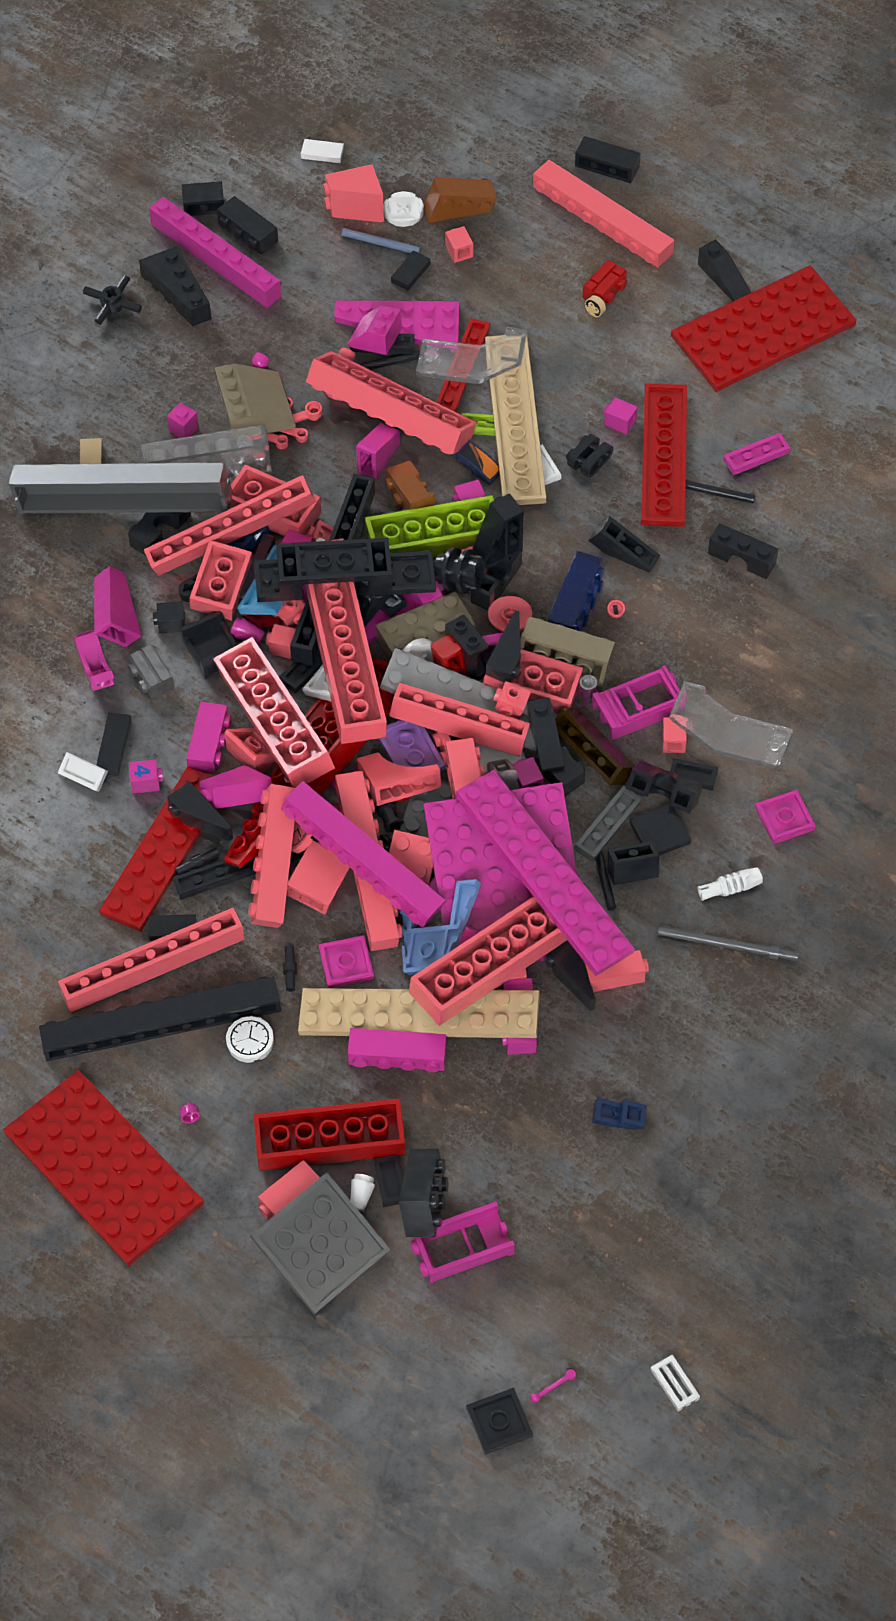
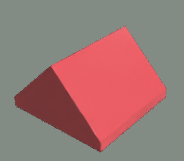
M254 728L226 729L225 740L227 750L243 766L246 765L263 773L276 763Z

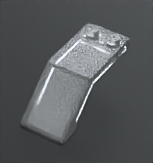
M506 327L505 335L481 346L423 339L416 377L473 384L485 382L521 365L527 329Z
M687 681L683 682L669 716L672 722L714 754L779 770L793 735V729L732 714L706 694V686Z

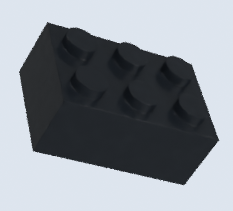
M439 1149L409 1150L399 1198L406 1237H436L437 1227L442 1225L441 1209H445L444 1192H448L449 1182L448 1177H444L445 1160L441 1159Z

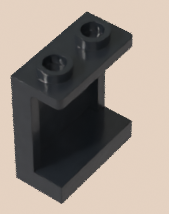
M221 611L208 614L205 618L190 622L181 628L182 641L205 679L220 673L213 658L239 645L235 642L225 625Z
M461 615L445 624V636L449 635L462 648L467 677L479 681L485 677L486 667L477 654L486 650L488 644L465 615Z

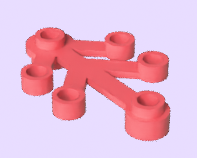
M287 397L290 409L292 410L293 400ZM317 401L307 403L305 411L292 415L294 422L296 423L308 418L312 421L318 420L322 416V405ZM291 428L280 431L295 436L296 440L300 443L308 440V431L304 428ZM273 433L247 437L250 441L264 439L276 443L278 449H286L289 445L288 437L285 435L278 436Z

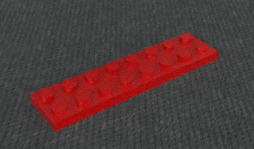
M645 383L641 525L684 527L687 385Z
M187 766L171 794L189 781L200 792V781L213 776ZM168 799L99 910L100 915L139 932H142L149 920V916L153 914L171 884L172 877L177 874L175 867L183 864L202 832L199 829L183 824L178 817L173 818L167 809L169 806Z

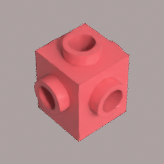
M303 599L285 601L278 614L273 615V617L281 621L280 625L295 628L299 623L306 602Z
M505 681L503 689L498 688L493 699L497 702L494 710L502 715L520 720L531 691L522 688L519 684Z

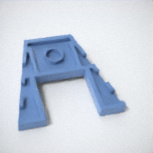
M477 879L456 882L450 925L417 928V924H414L408 915L400 910V914L403 917L401 928L402 935L404 936V946H402L403 973L408 976H414L458 947L481 882Z

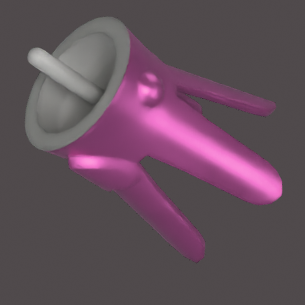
M584 675L580 679L576 698H579L583 691L584 706H588L590 694L598 691L596 687L598 685L597 679L594 676Z

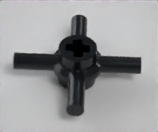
M123 275L117 286H108L102 292L87 286L84 287L83 294L100 300L102 309L94 320L97 324L101 325L108 313H118L122 308L137 313L141 312L142 305L125 300L122 293L130 281L129 276Z

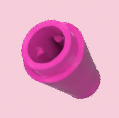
M238 617L230 632L237 639L248 640L253 637L255 642L259 644L265 635V631H262L245 618L240 619Z

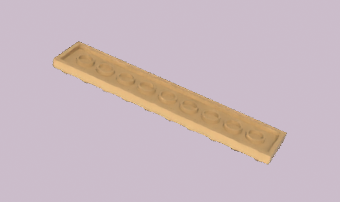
M527 334L485 337L502 497L510 493L518 505L546 503Z
M303 988L298 1032L299 1035L350 1036V1028L446 1034V1037L537 1038L540 993L536 990H492L439 1026L410 995L409 989Z

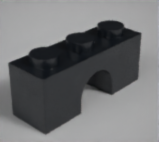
M146 512L138 524L133 525L129 530L130 546L146 556L144 549L163 541V534L158 529L159 527L168 525L178 530L191 517V512Z
M719 523L709 539L708 554L725 562H728L732 555L738 556L747 563L748 572L767 579L776 565L778 548Z
M522 552L490 567L488 573L485 574L482 585L476 587V589H471V603L489 610V607L495 600L500 598L521 567Z
M640 760L632 768L626 789L646 797L653 793L664 795L670 799L669 806L691 813L698 804L704 784Z

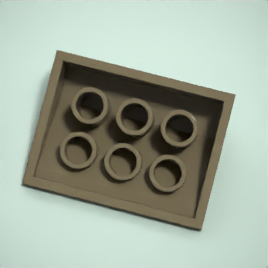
M240 364L215 367L217 388L233 440L296 428L278 371Z

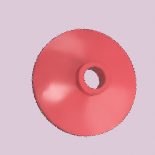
M504 596L495 600L489 607L488 619L494 628L504 632L510 621L508 618L512 617L515 610L519 611L521 631L525 628L528 617H532V609L522 598Z

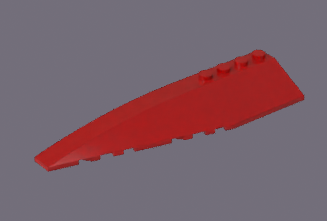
M372 659L378 687H380L389 663ZM379 688L385 717H387L391 711L395 694ZM318 698L304 716L328 751L335 769L307 784L321 795L335 780V775H339L367 740L341 744L332 702ZM276 765L270 775L272 784L292 787L279 765ZM255 802L252 807L253 814L250 820H245L242 825L243 832L232 843L223 859L225 863L241 868L258 855L259 849H256L257 836L261 835V826H258L260 813H263L264 804H261V802Z

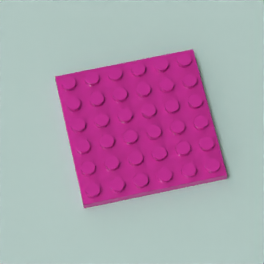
M562 782L510 790L577 875ZM457 798L423 804L437 894L445 899L440 909L443 926L450 925L457 881L477 879L481 882L479 892L466 923L481 931L534 897Z

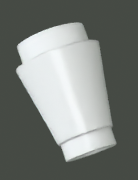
M355 1174L354 1179L351 1180L350 1201L359 1212H364L375 1187V1184H373L374 1178L364 1174Z

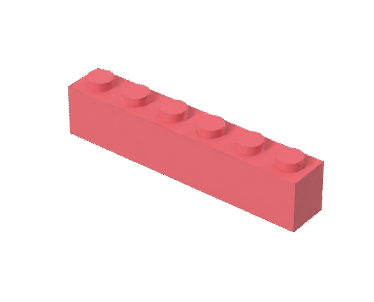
M399 683L389 715L390 717L461 739L473 738L474 743L519 757L530 726L528 722Z
M270 784L266 790H263L261 795V804H264L263 813H260L258 826H261V835H258L256 840V849H259L253 865V871H256V879L251 884V894H254L253 903H250L248 909V916L251 917L250 924L279 928L284 922L295 821L289 819L281 808L284 799L295 789L292 787Z

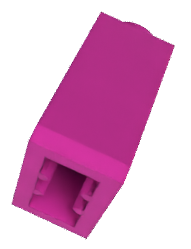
M380 423L358 443L356 453L359 474L375 478V480L379 478L400 444V430Z
M244 765L200 781V793L215 809L261 802L263 790H266L272 784L271 777Z

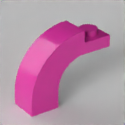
M94 629L74 635L73 640L92 691L114 685L112 670L106 663Z

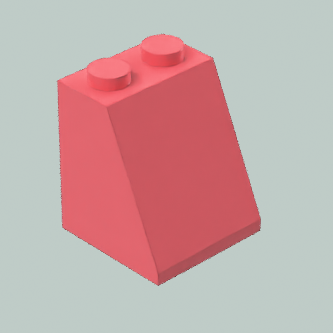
M372 164L325 175L326 183L323 184V191L327 197L324 198V205L326 210H330L332 217L384 222L383 192Z

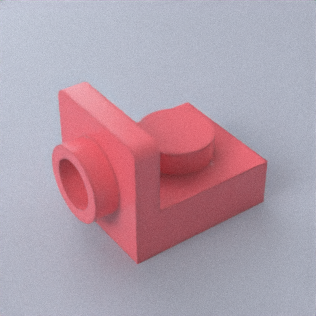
M319 520L314 526H309L305 535L311 537L313 542H316L318 538L329 541L334 527Z

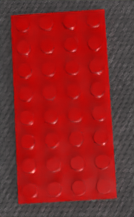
M809 265L671 330V337L715 392H718L855 326L857 320L812 266Z
M79 1069L3 1129L4 1134L128 1267L204 1204V1200Z

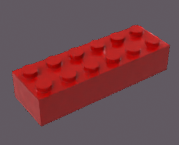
M400 1099L253 1114L259 1171L292 1168L303 1160L311 1166L376 1159L396 1154L398 1156L406 1155Z

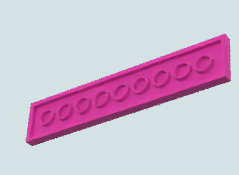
M495 770L456 791L455 796L595 976L633 954L634 947Z

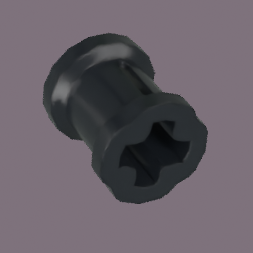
M390 802L378 807L377 814L379 817H382L386 832L391 833L394 830H399L404 820L398 816L395 803Z

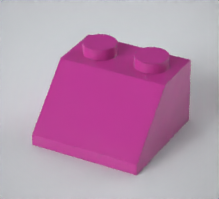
M381 305L365 315L348 341V347L387 355L402 329L401 310Z

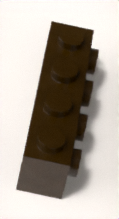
M563 708L555 718L559 736L609 785H624L635 765L578 708Z

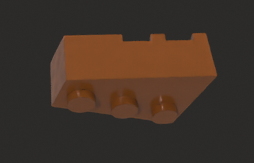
M435 177L423 205L428 223L491 213L497 197L492 180Z
M410 460L386 468L384 483L387 490L392 491L393 501L396 506H400L401 511L434 506V493L426 491L425 488L428 487L426 482L420 481V474Z

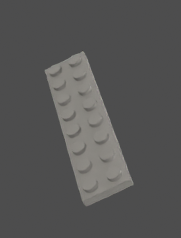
M394 649L380 684V689L395 694L399 683L499 713L494 710L497 704L493 700L497 692L496 688L400 649ZM526 703L520 720L529 723ZM529 726L523 747L537 752Z

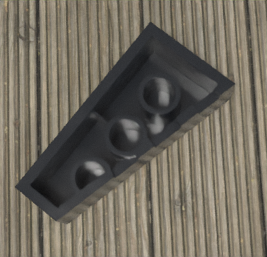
M177 246L139 260L141 277L145 281L148 280L152 287L159 291L169 304L172 303L176 307V311L192 326L212 319L210 302Z

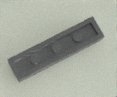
M623 785L578 840L573 850L593 862L641 803L642 797L626 789Z

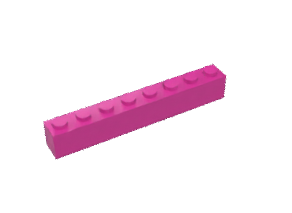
M164 196L149 207L151 225L264 307L268 308L281 297V285L278 278Z
M302 781L284 799L281 810L289 819L296 821L303 831L315 837L323 848L333 852L341 863L347 864L355 871L359 878L365 879L377 893L383 894L389 899L391 904L408 915L414 924H418L423 928L440 911L445 899L305 782Z

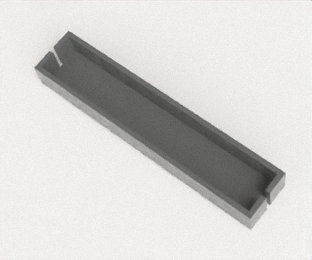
M224 463L14 465L9 481V487L15 498L19 513L225 512L230 508L233 494L230 481L227 479L228 475Z

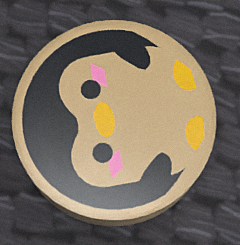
M593 295L585 301L586 310L594 317L601 316L606 310L604 301L598 296Z

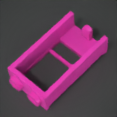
M665 665L654 672L606 691L592 694V708H599L601 722L603 724L608 723L610 726L611 741L662 721L663 718H669L684 712L685 702L687 701L685 692L678 688L674 674L672 672L669 673ZM663 683L672 700L643 711V706L638 703L633 694ZM630 696L636 706V711L639 713L629 716L619 699Z
M497 1201L442 1220L441 1227H437L436 1237H413V1240L410 1241L413 1254L420 1257L419 1268L423 1277H428L430 1284L501 1257L514 1255L515 1248L513 1240L509 1241L505 1222H502L499 1217ZM476 1224L487 1250L478 1253L473 1251L465 1228ZM461 1230L470 1256L435 1268L425 1243Z

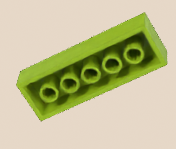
M486 496L365 517L366 539L388 538L390 553L432 551V557H437L440 553L448 551L451 547H458L463 550L474 546L490 502L494 501L493 496Z

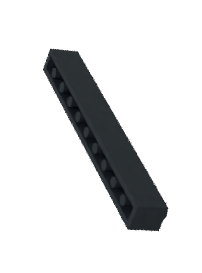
M353 474L329 541L359 539L365 523V517L368 515L375 496V478ZM307 598L290 644L291 661L313 666L319 645Z
M263 976L254 981H239L230 986H216L202 992L192 991L178 997L168 996L154 1002L144 1001L139 1005L121 1006L107 1012L97 1011L88 1016H73L68 1020L59 1022L49 1021L44 1025H40L39 1030L47 1062L231 1023L242 1017H259L281 1012V1005L275 977Z

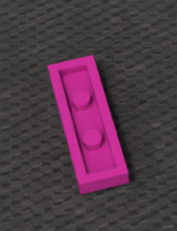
M778 433L725 454L723 461L731 473L736 475L789 454L790 446L782 434Z

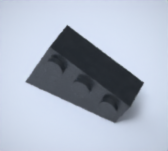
M510 493L503 497H497L494 501L490 502L472 548L477 556H482L486 569L523 552L524 511Z

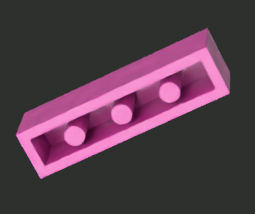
M350 1028L348 1064L359 1068L377 1066L380 1069L393 1067L406 1071L414 1069H424L428 1072L444 1071L447 1046L446 1034Z

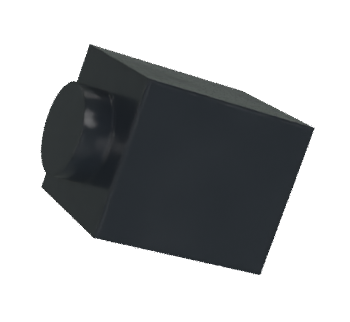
M183 601L156 603L157 612H153V623L158 625L159 634L181 632V628L185 626Z

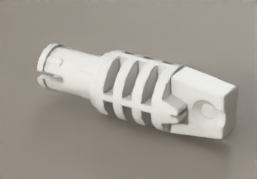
M758 868L740 870L737 873H731V875L727 874L724 877H718L715 882L698 886V894L702 901L718 895L726 897L729 894L739 893L742 890L745 891L763 883V877Z

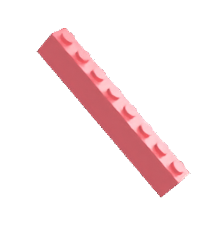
M548 160L533 173V188L538 192L543 193L553 202L574 213L584 222L591 224L601 233H605L615 242L622 244L632 253L639 255L647 263H651L658 268L673 254L674 239L551 160Z
M302 475L144 549L151 568L160 576L205 555L210 540L225 545L316 503V500L308 482Z
M363 771L335 775V790L340 812L383 848L382 840H378L376 834L379 833L377 819L373 820L372 813L375 812L373 799L368 798V792H370L369 780L364 779ZM353 870L370 951L398 947L399 938H402V928L400 924H396L395 917H398L397 909L391 904L389 899L383 894L377 893L371 884L365 879L359 878Z
M234 908L228 909L59 980L58 984L61 995L69 1012L72 1013L245 940L243 926Z

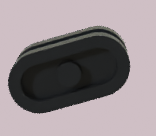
M593 434L585 435L579 445L568 452L566 456L567 465L575 470L582 466L581 474L591 478L610 459L613 453V446L606 442L599 446L600 438Z

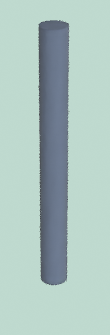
M347 228L342 229L341 235L344 237L407 253H412V251L421 252V247Z

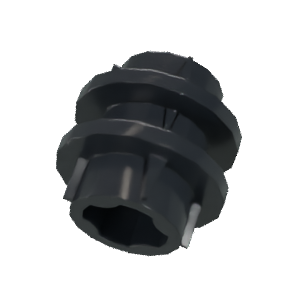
M451 547L448 551L440 553L435 560V580L438 581V584H442L447 591L458 589L461 593H469L471 589H476V587L482 585L486 574L485 561L482 559V556H477L476 552L472 549H465L462 552L458 547Z

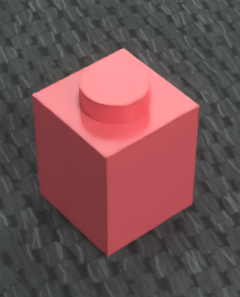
M464 226L445 232V246L454 263L473 257V242Z
M274 624L272 632H268L266 637L269 654L291 659L290 644L296 629Z
M676 716L663 718V753H685L687 741L686 718Z

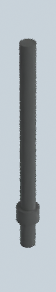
M659 926L658 935L766 955L769 956V959L778 960V958L792 961L798 960L799 952L780 949L781 946L777 945L769 947Z

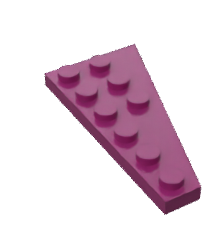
M335 300L334 320L337 323L357 328L365 315L381 305L400 309L402 324L400 334H415V344L420 345L424 343L432 345L433 349L441 350V348L447 349L456 355L459 338V301Z

